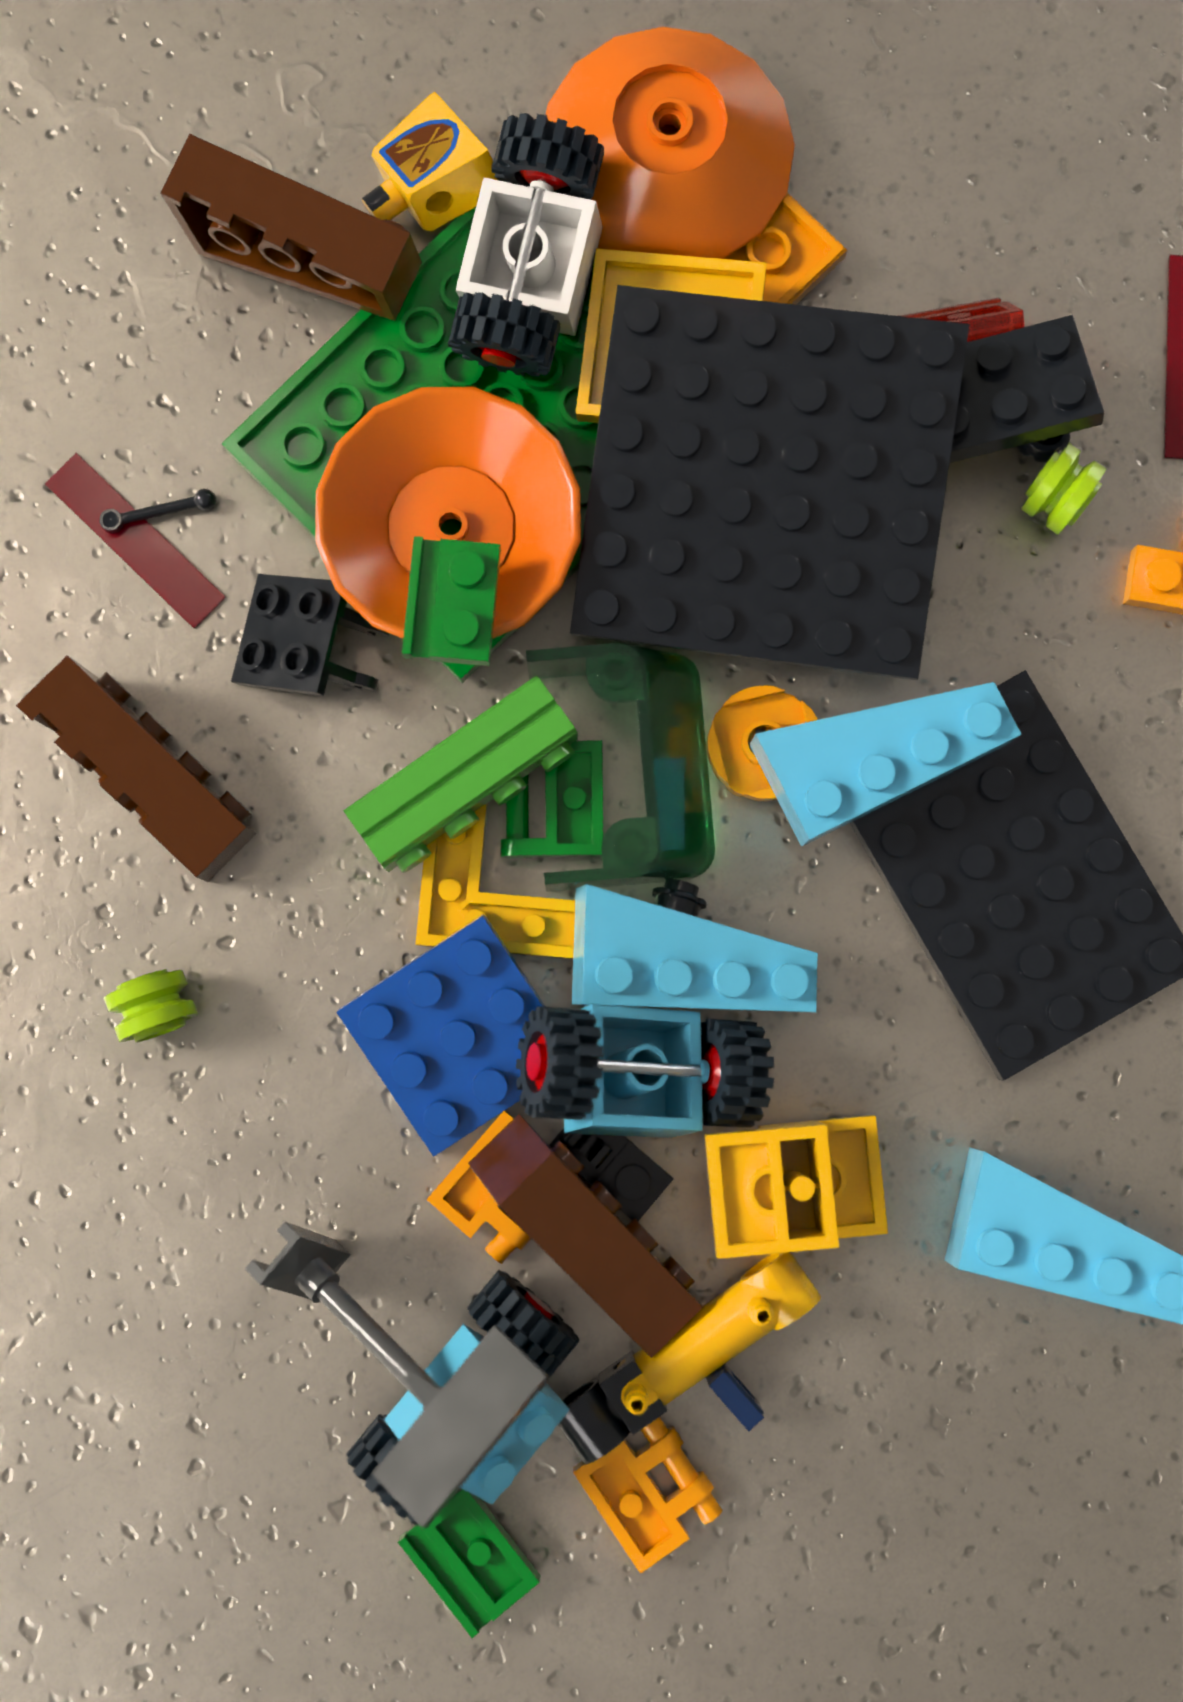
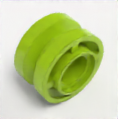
M1070 442L1060 454L1056 451L1053 453L1026 490L1025 495L1028 498L1021 507V510L1031 517L1043 511L1048 514L1046 527L1057 535L1067 524L1072 526L1101 488L1103 483L1100 482V479L1107 470L1106 467L1096 460L1085 466L1080 465L1081 450Z
M167 969L136 977L118 985L116 991L104 997L108 1012L122 1013L124 1019L114 1028L119 1042L135 1040V1043L167 1034L185 1026V1021L198 1015L194 1000L180 999L179 993L188 985L183 970L168 972Z

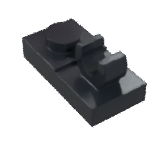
M563 1127L549 1144L551 1147H554L561 1141L585 1167L579 1175L591 1185L598 1180L622 1205L619 1210L631 1220L635 1218L639 1221L674 1179L626 1136L564 1133Z

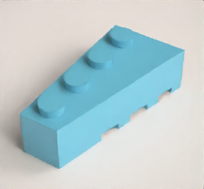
M994 682L756 733L749 745L802 847L1006 746L1022 734Z
M585 884L576 888L572 1004L816 1012L818 953Z
M969 1147L944 1261L959 1270L1183 1325L1182 1255L984 1151Z

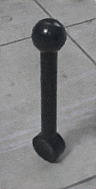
M201 489L197 491L194 497L119 513L115 509H106L101 513L99 522L106 532L117 533L123 528L124 524L197 507L200 510L209 511L216 504V496L209 489Z

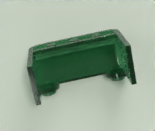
M620 643L526 650L529 680L536 675L540 679L587 675V681L592 692L603 701L609 703L637 702L647 816L620 820L606 831L601 847L603 868L544 873L546 892L574 890L585 884L595 887L659 883L669 879L692 880L704 874L714 860L715 840L700 675L695 664L686 656L678 653Z

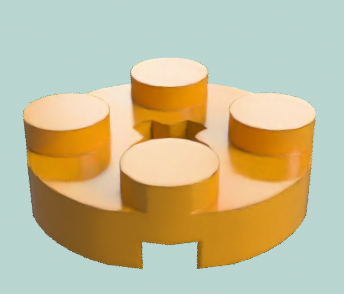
M761 685L743 689L732 695L714 716L706 744L710 766L716 777L733 795L762 802L777 800L748 743H751L756 734L755 731L758 729L770 731L818 719L802 700L800 702L793 695L785 693V690L781 688Z

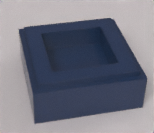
M726 1363L706 1377L708 1386L748 1432L764 1418V1411L759 1401Z

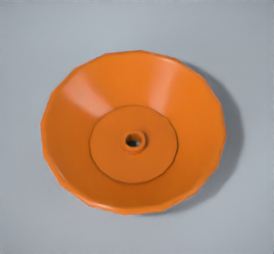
M662 26L613 37L572 66L547 104L546 115L549 121L557 122V118L568 121L567 126L570 128L578 125L586 130L585 135L593 134L599 139L598 143L604 146V156L594 196L592 197V200L597 202L603 226L598 249L726 259L763 232L787 195L795 142L784 99L754 59L712 34ZM664 125H673L679 131L674 135H666L661 132L660 128Z
M420 387L374 406L336 443L316 489L315 543L335 590L374 628L403 639L414 536L423 537L425 540L440 541L441 539L500 544L501 558L493 638L524 626L562 588L581 541L580 487L560 441L522 405L476 387ZM448 519H456L462 524L460 531L454 535L444 534L441 531V526Z

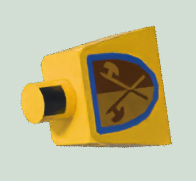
M434 91L373 148L371 157L385 181L361 198L369 214L378 219L393 220L403 211L407 210L424 231H434L477 206L483 178L497 180L495 173L492 172L493 159L488 149Z

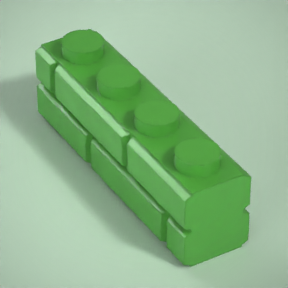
M536 675L343 811L383 868L390 872L398 866L401 872L405 873L431 855L427 845L445 832L450 839H454L479 821L475 811L494 799L500 806L522 792L527 787L522 778L542 765L545 771L549 772L569 759L575 753L570 745L578 740V732L541 679Z

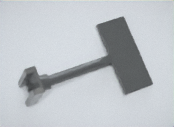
M284 1221L277 1232L288 1244L270 1265L252 1260L245 1270L262 1286L311 1299L314 1303L322 1302L422 1404L423 1412L374 1470L372 1475L422 1528H428L550 1379V1376L499 1327L493 1326L445 1386H439L339 1285L340 1276L336 1272L351 1254L333 1238Z

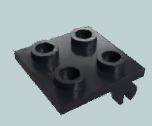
M258 574L231 682L238 685L324 696L327 681L330 680L355 689L362 690V688L376 692L378 679L329 661L338 624L371 636H376V633L389 638L390 634L374 628L357 611L347 608V601L335 590L331 580Z

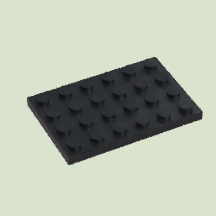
M1026 670L997 686L1022 735L1006 746L850 823L995 1075L1001 1081L1010 1078L1183 978L1182 932Z

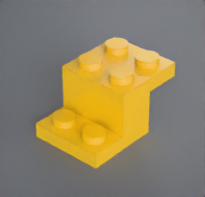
M875 1115L758 1125V1130L704 1134L717 1259L839 1248V1238L888 1234Z

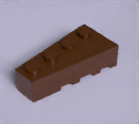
M520 1114L468 1162L499 1207L651 1358L703 1308L687 1290L695 1281L670 1255L662 1263L652 1253L659 1243L635 1218L626 1226L615 1214L622 1207L616 1198L598 1180L589 1187L578 1176L585 1167L566 1146L559 1141L554 1147H551Z

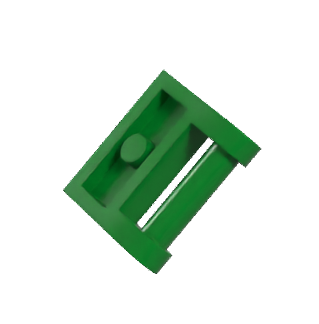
M602 740L573 742L570 746L575 753L555 769L549 772L545 771L546 838H529V774L522 778L527 787L517 796L506 802V839L500 840L501 858L604 856Z

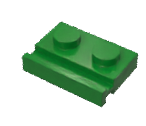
M414 536L402 655L404 658L430 659V661L490 666L501 558L500 544L441 539L440 541L425 540L423 537Z
M459 1488L428 1528L415 1525L409 1531H405L398 1540V1544L471 1638H474L481 1628L491 1620L494 1621L540 1583L541 1575L482 1499L462 1488Z

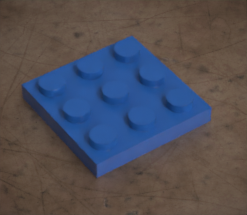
M482 914L339 1008L336 1013L434 1157L520 1101L519 1097L523 1090H517L516 1082L521 1076L520 1070L516 1069V1059H521L522 1052L518 1049L519 1038H525L522 1028L524 1022L529 1021V1013L532 1010H536V1007L546 1006L485 914Z

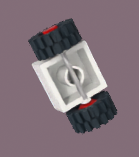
M520 113L519 118L511 115L507 117V121L504 120L492 165V172L495 173L497 180L483 178L456 286L459 301L448 346L452 347L454 353L463 354L462 358L468 361L476 360L479 361L478 365L486 368L493 366L497 368V371L507 373V370L521 376H525V373L532 377L540 376V374L547 375L551 369L559 333L576 336L595 260L596 248H598L603 228L597 202L592 200V197L594 196L604 156V146L598 143L599 139L593 134L585 135L586 130L577 125L570 128L567 126L568 121L557 118V122L548 120L547 115L537 114L536 119H534L528 113Z

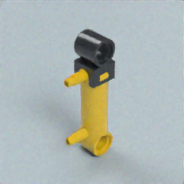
M792 1252L769 1254L741 1276L740 1281L702 1306L703 1308L653 1358L643 1349L635 1354L631 1350L601 1371L599 1379L596 1378L583 1384L566 1396L562 1401L570 1410L558 1426L585 1465L598 1460L617 1447L630 1433L636 1434L668 1411V1403L769 1332L782 1329L809 1312L821 1300L820 1293Z

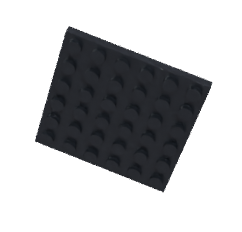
M617 285L570 634L588 638L918 680L970 324Z

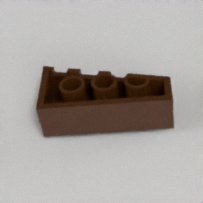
M189 134L160 192L198 255L393 321L396 320L422 264L410 232L400 224L391 220L378 219L192 134Z
M67 655L16 707L31 721L35 720L55 731L59 735L54 741L58 747L89 772L94 770L100 776L97 780L100 786L115 801L129 812L135 811L140 815L139 823L196 878L209 882L257 834L245 823L252 814L229 791H226L219 797L205 783L212 774L188 751L179 758L164 743L171 734L147 711L139 718L125 704L131 697V694L108 672H105L98 678Z

